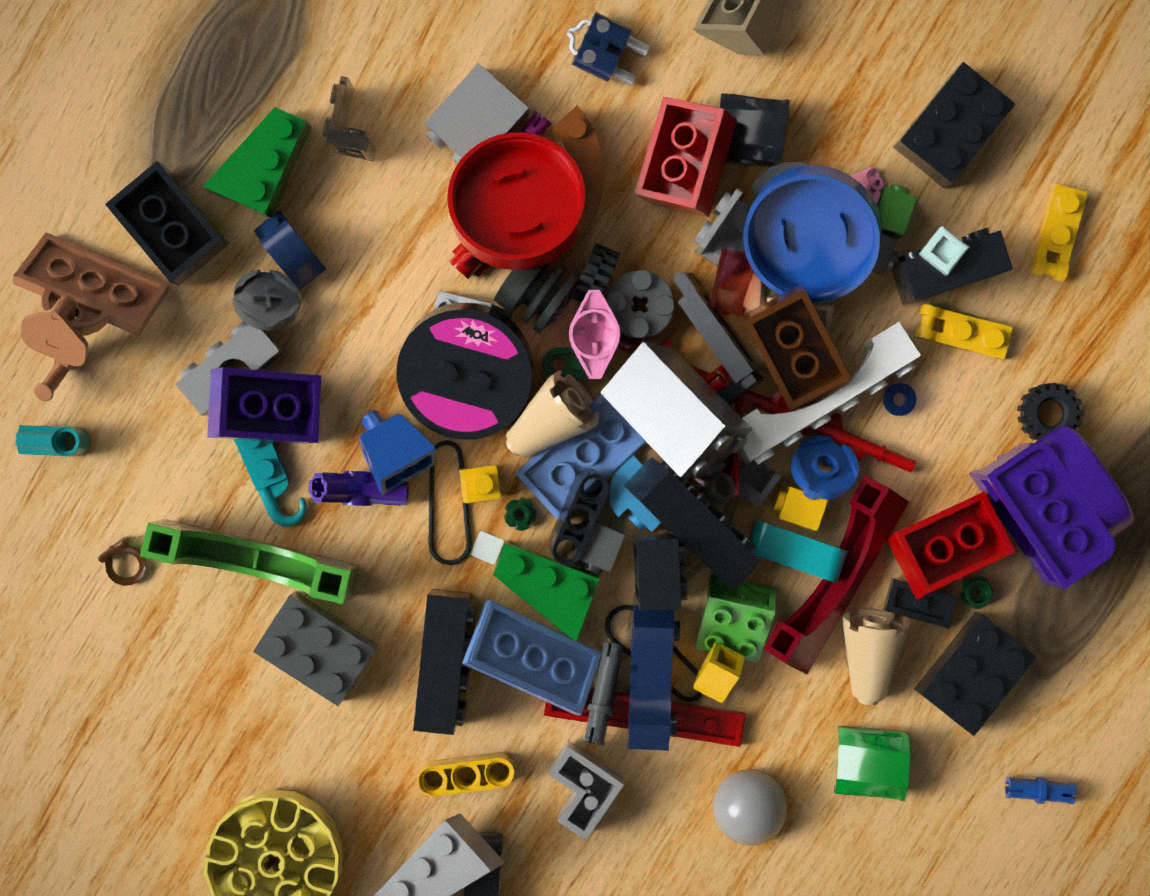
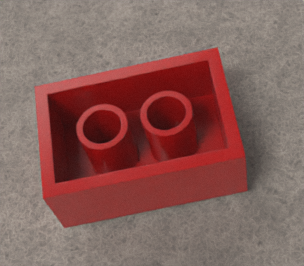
M663 96L634 194L650 204L709 217L738 120L722 108Z
M985 491L906 527L887 539L917 600L1001 561L1016 552Z

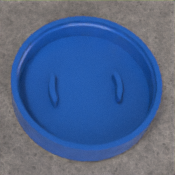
M818 165L795 167L769 180L755 196L743 229L745 254L757 277L766 286L780 295L803 284L812 303L838 299L859 287L875 266L882 240L881 216L873 197L867 189L856 179L840 170Z

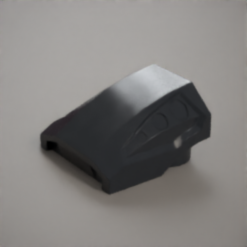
M721 93L720 108L725 109L738 120L725 163L773 167L780 164L785 144L790 100L763 99Z

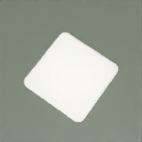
M481 531L473 546L471 555L490 564H495L504 541Z

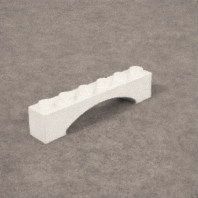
M900 322L876 335L865 344L868 352L856 373L852 376L851 380L829 397L811 406L792 412L761 414L757 408L744 416L742 419L753 429L746 436V444L738 451L746 465L753 460L756 461L757 465L761 464L775 455L772 449L783 442L786 447L790 446L803 437L800 432L811 425L816 430L831 420L829 413L840 408L842 413L859 403L857 396L868 391L872 395L888 385L885 379L895 373L900 378L916 368L913 362L921 355Z

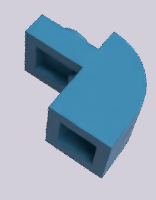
M632 456L612 476L609 483V502L618 517L628 508L632 513L627 517L640 531L647 527L652 532L661 522L624 487L629 479L643 466Z

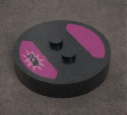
M454 303L429 312L413 326L400 350L396 375L399 392L406 407L421 424L440 435L467 440L495 434L516 419L529 397L534 366L532 352L525 336L507 316L481 304Z

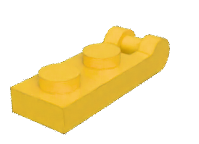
M1060 184L1052 185L1030 266V274L1037 276L1046 274L1052 276V280L1062 283L1065 281L1088 192ZM1047 253L1057 255L1055 263L1046 261Z
M922 304L920 315L923 316L920 327H916L914 337L1000 360L1005 359L1013 327ZM935 319L943 321L941 332L933 330Z

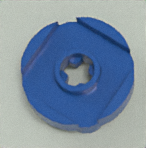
M818 435L805 439L794 452L790 461L794 480L802 488L803 494L812 500L819 498L832 500L843 497L852 489L859 473L858 460L853 451L844 443L841 447L837 443L832 442L833 438L829 436ZM819 462H822L825 467L830 466L831 470L829 472L822 471L818 467L820 465Z

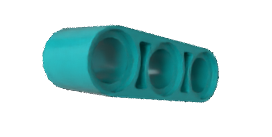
M759 520L755 521L749 538L757 547L753 552L754 555L838 583L848 554L846 550Z

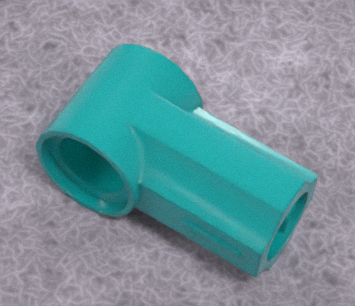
M19 425V430L16 433V446L18 454L76 457L83 455L89 449L90 437L84 429L79 427ZM69 433H72L76 440L72 450L67 449L65 446V438Z

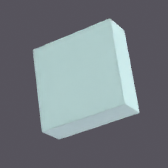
M941 226L919 255L944 275H948L969 247Z

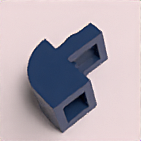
M280 210L254 230L266 251L300 290L326 270V267L314 251L300 237Z

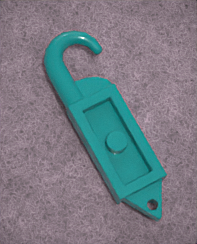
M234 439L269 517L273 522L284 527H291L300 523L307 512L305 498L301 497L299 499V511L293 516L284 515L276 500V497L280 496L287 489L289 476L274 442Z

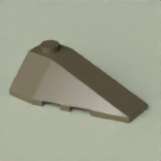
M709 0L694 30L696 33L737 54L765 56L779 28L785 0Z

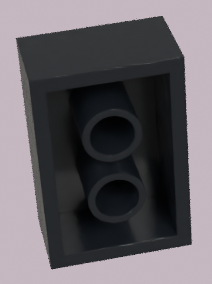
M962 62L951 73L893 148L940 186L946 188L955 181L1015 106V103L965 62Z
M158 161L105 204L168 281L177 286H180L230 244L167 167Z
M988 227L961 237L962 242L969 248L948 275H944L919 255L922 249L899 257V264L893 266L891 271L902 305L1013 270L1001 230L990 233Z
M673 533L633 535L635 601L639 611L681 609V600H687V581L680 574V566L686 565L685 545Z
M974 612L914 690L959 726L975 736L1037 657L986 616Z

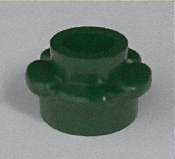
M526 498L509 501L505 507L506 514L504 515L507 525L515 527L519 531L528 529L530 524L534 523L537 518V511L532 507V502ZM522 511L524 513L523 517H518L517 512Z
M976 576L974 579L968 578L963 582L961 586L963 591L960 597L965 605H971L974 609H981L992 600L993 588L990 587L989 581L986 578ZM975 589L979 590V594L977 596L973 593Z

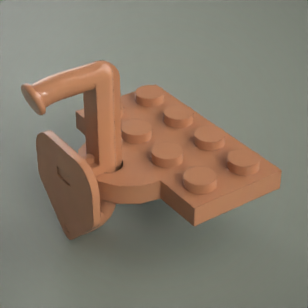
M45 232L13 275L14 285L42 296V312L24 317L21 324V337L31 349L54 358L53 368L43 382L37 384L34 388L36 397L41 401H50L54 396L55 390L71 369V366H81L84 364L88 355V342L83 336L100 331L107 323L140 336L167 295L169 283Z

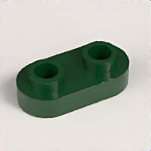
M572 347L553 348L545 354L542 367L547 377L557 372L552 364L555 359L561 358L565 361L566 366L560 376L565 378L569 374L576 380L589 379Z

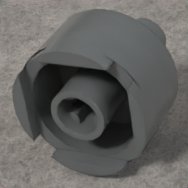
M644 270L632 271L619 277L611 286L606 299L618 322L620 334L637 340L651 338L661 332L670 321L674 308L673 295L667 283L658 275ZM636 297L638 300L646 299V313L643 314L640 310L634 313L631 310L634 305L633 298Z

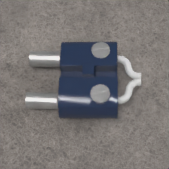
M596 11L591 20H582L577 27L570 26L567 32V36L571 40L570 50L575 55L571 65L606 82L613 77L629 86L633 85L636 75L617 67L621 52L627 47L645 56L650 45L631 37V28ZM587 24L588 27L583 40L576 50L574 47L576 40L573 33L580 31Z

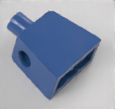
M375 410L363 417L361 422L367 431L359 437L361 451L382 495L437 464L436 448L403 415L397 414L385 421L380 413Z

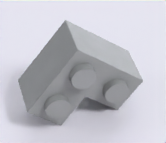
M569 740L549 767V775L573 791L558 813V822L584 840H587L624 786L623 777Z

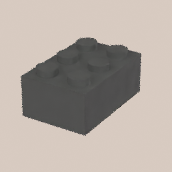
M295 591L288 596L253 652L336 706H339L379 645Z

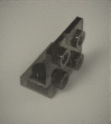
M341 76L339 84L334 83L332 87L330 104H334L332 118L326 117L323 137L327 138L326 143L336 154L374 162L376 148L371 139L365 136L366 132L347 127L355 89L348 77Z

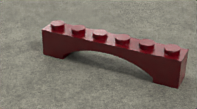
M867 476L863 478L848 504L851 506L850 517L839 547L848 551L838 583L822 579L810 597L792 616L784 622L779 621L763 648L765 651L785 664L805 674L809 673L909 501L889 487Z

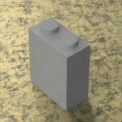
M478 63L424 123L429 130L426 136L440 149L444 145L447 146L454 153L451 159L458 164L461 158L480 142L496 135L513 133L529 115V108Z

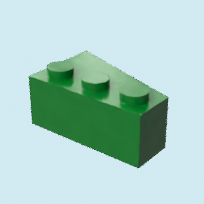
M274 107L203 187L214 194L270 218L274 214L311 126L306 120Z
M507 541L504 544L493 576L575 642L577 641L600 580L598 575L572 565H562L553 558Z

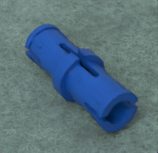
M1037 777L1036 780L1006 778L1005 783L1009 784V787L1005 786V796L1009 799L1034 800L1037 804H1044L1045 801L1074 804L1076 798L1072 797V794H1077L1075 783L1047 781L1044 777Z

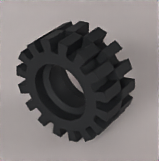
M595 243L572 299L582 302L588 290H600L604 295L621 253Z
M1047 383L1032 387L1028 390L1029 393L1022 396V405H1018L1017 411H1020V417H1017L1018 423L1023 424V427H1021L1022 431L1028 433V437L1032 440L1041 439L1061 425H1067L1075 430L1076 427H1081L1083 422L1079 421L1080 416H1084V410L1079 408V405L1082 404L1081 399H1076L1075 395L1077 393L1073 390H1068L1067 386L1063 384ZM1048 400L1055 401L1062 409L1061 420L1051 427L1044 425L1038 416L1039 407Z

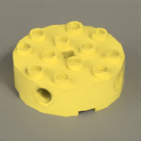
M269 789L245 797L217 823L207 844L204 875L211 896H330L342 873L343 844L335 821L318 802L296 791ZM271 855L273 857H279L281 861L279 862V864L277 861H273L271 863L269 861V857Z

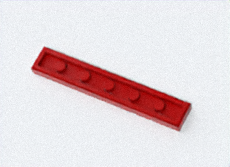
M595 688L590 689L582 715H574L546 702L544 716L588 723L590 712L587 711V706L592 704ZM614 692L611 706L614 709L612 717L609 716L608 726L628 729L630 694ZM671 701V716L677 717L676 737L741 747L746 717L744 712Z

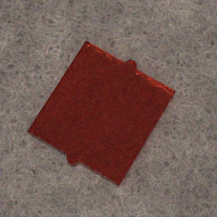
M722 248L709 306L721 310L723 315L732 314L742 317L745 307H743V302L754 271L747 257L744 256L743 251L734 252L726 248Z

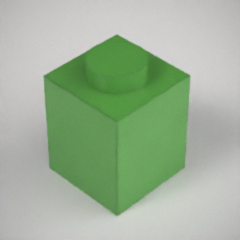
M891 184L890 188L884 187L880 190L881 194L877 207L882 221V234L899 239L905 234L917 197L909 195V189Z

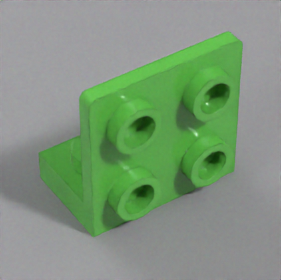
M711 573L708 583L707 604L696 638L695 648L709 652L715 642H718L744 655L745 660L759 662L775 614L776 588L743 580L732 591L716 574Z

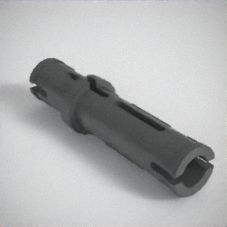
M603 642V651L592 704L587 706V711L590 713L585 737L583 738L584 742L595 745L598 743L597 745L601 746L605 745L604 740L609 716L612 717L614 709L611 706L624 646L612 643L610 645L609 642Z

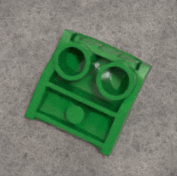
M838 726L839 745L834 793L905 801L910 768L909 734L907 732L874 728Z

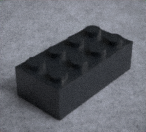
M651 457L624 485L732 591L761 563L753 554L757 547L741 534L721 512L716 510L711 505L712 503L696 490L686 478H681L665 461L660 464Z
M431 589L427 594L413 731L454 735L457 726H463L467 701H461V692L466 693L468 688L470 668L464 667L462 662L472 638L471 634H467L468 625H473L475 622L477 602L471 601L472 593Z

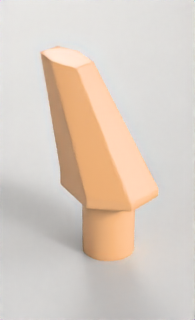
M755 273L752 275L743 302V307L746 308L745 314L764 304L763 282Z

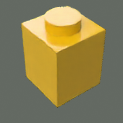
M497 465L459 469L463 503L501 498Z
M786 486L784 492L779 490L773 509L777 510L775 517L818 531L828 500L821 498L812 500L807 498L803 491Z
M715 642L699 667L693 689L723 703L740 677L745 656Z

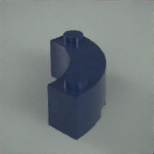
M637 605L633 607L628 749L669 751L670 737H676L677 717L671 716V676L673 641L680 640V621H674V609L639 611Z

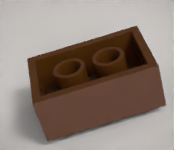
M803 284L742 315L743 322L790 411L851 380V376Z

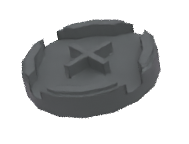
M253 270L243 275L235 285L232 301L238 316L250 326L266 331L280 330L292 324L299 313L301 304L300 292L294 282L289 277L270 270L269 273Z

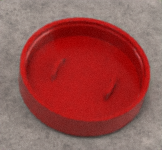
M514 132L488 138L474 146L461 158L449 181L447 200L454 231L462 245L473 256L491 266L508 270H525L545 265L562 255L574 243L582 229L586 214V194L581 171L575 160L564 148L545 137L531 133Z

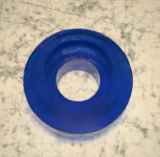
M905 383L890 385L884 391L882 398L884 408L895 416L909 414L914 409L917 400L915 391ZM897 393L904 396V403L901 406H897L893 401Z

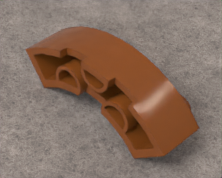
M578 105L552 128V134L560 146L571 155L578 165L585 184V219L578 237L568 248L571 253L582 242L594 223L600 206L604 183V164L600 144L592 125Z

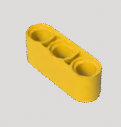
M502 752L433 760L427 762L422 767L417 784L422 793L427 796H442L503 788L508 786L514 778L515 763L510 755ZM498 762L504 763L509 768V773L504 777H496L491 772V766ZM462 767H470L475 771L476 777L469 782L463 781L458 776V770ZM429 771H436L442 776L443 782L436 786L430 785L425 779V774Z

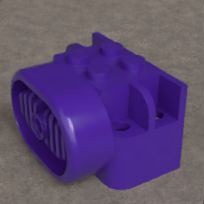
M1067 425L1058 426L1035 443H1021L1007 453L997 456L995 461L982 470H973L969 473L980 491H985L997 516L1042 582L1058 588H1068L1106 562L1115 550L1113 538L1132 526L1134 522V514L1128 500L1098 455L1077 431Z

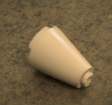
M557 371L551 375L507 430L506 444L513 454L529 457L592 430L599 423L598 411L593 414L589 406L594 401L586 389L573 376L568 374L564 378L560 376L562 371Z
M857 609V614L854 616H850V611L845 612L843 615V630L852 695L858 698L860 703L876 705L878 701L886 698L910 632L911 622L908 618L903 616V622L894 619L895 613L879 609Z

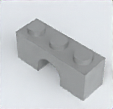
M243 321L231 331L234 336L225 344L219 341L207 350L205 354L208 358L199 365L192 363L180 373L182 379L175 385L201 416H208L210 375L212 369L226 368L232 361L242 360L251 370L262 371L284 353L266 330L256 329Z

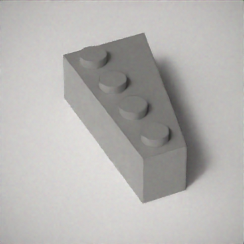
M460 813L446 819L374 896H452L505 864V862Z

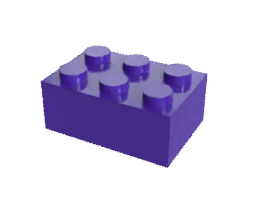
M225 367L212 369L210 375L207 438L296 444L318 443L322 376Z

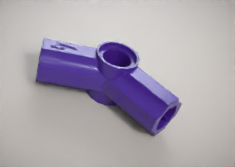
M343 471V474L323 472L314 474L312 480L309 481L308 492L311 494L313 502L342 503V505L372 506V503L401 506L408 504L409 480L382 495L371 472Z

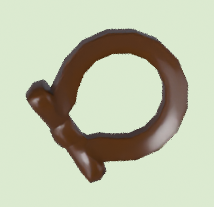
M125 536L98 556L99 562H105L108 577L114 583L122 586L133 585L139 582L144 576L147 567L146 559L140 557L141 551L128 545L129 540ZM116 552L129 553L137 558L139 570L134 576L124 578L115 573L112 556Z

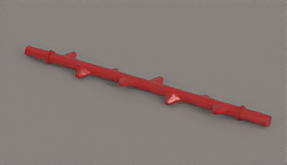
M620 335L617 348L633 354L641 343ZM665 340L661 344H659L663 346L672 347L671 342L668 340ZM690 365L704 380L715 370H718L725 377L726 382L729 385L732 384L729 381L728 372L723 365H720L711 373ZM750 390L735 401L736 413L741 415L752 406L771 414L796 411V409L790 411L780 390L768 398ZM837 413L830 417L831 420L816 430L810 425L800 431L803 436L813 431L823 436H829L841 444L844 443L853 451L858 462L865 456L870 455L877 458L876 461L878 462L884 461L909 473L913 471L916 465L915 460L887 449L886 445L880 446L843 429L842 417Z

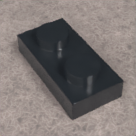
M891 578L883 610L949 629L958 596L937 590L917 600L908 582Z

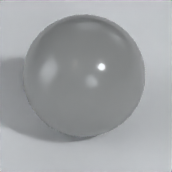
M746 769L729 775L721 782L714 795L713 814L718 827L729 839L739 844L759 845L771 840L780 832L787 818L788 804L784 790L772 776L759 770Z

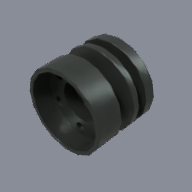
M550 262L536 268L512 270L493 300L510 313H513L522 304H525L528 308L522 321L527 324L536 313L541 317L533 329L541 334L545 328L556 322L572 300L577 283L581 278L573 272L565 283L561 282L560 279L567 269L564 264L558 267L552 274L546 271Z

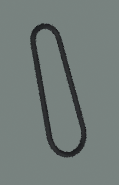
M445 440L434 445L436 451L445 445L455 448L458 454L459 469H464L463 454L458 444ZM434 465L430 468L428 545L430 553L435 560L442 564L454 565L466 559L471 549L468 503H463L466 549L459 558L445 560L438 556L433 545Z
M618 606L610 611L607 616L605 630L612 643L622 645L611 634L610 622L612 617L622 610L633 611L634 606ZM673 645V652L697 676L698 670ZM624 646L623 652L631 658V651ZM671 686V692L683 701H696L703 695L699 692L693 697H686Z

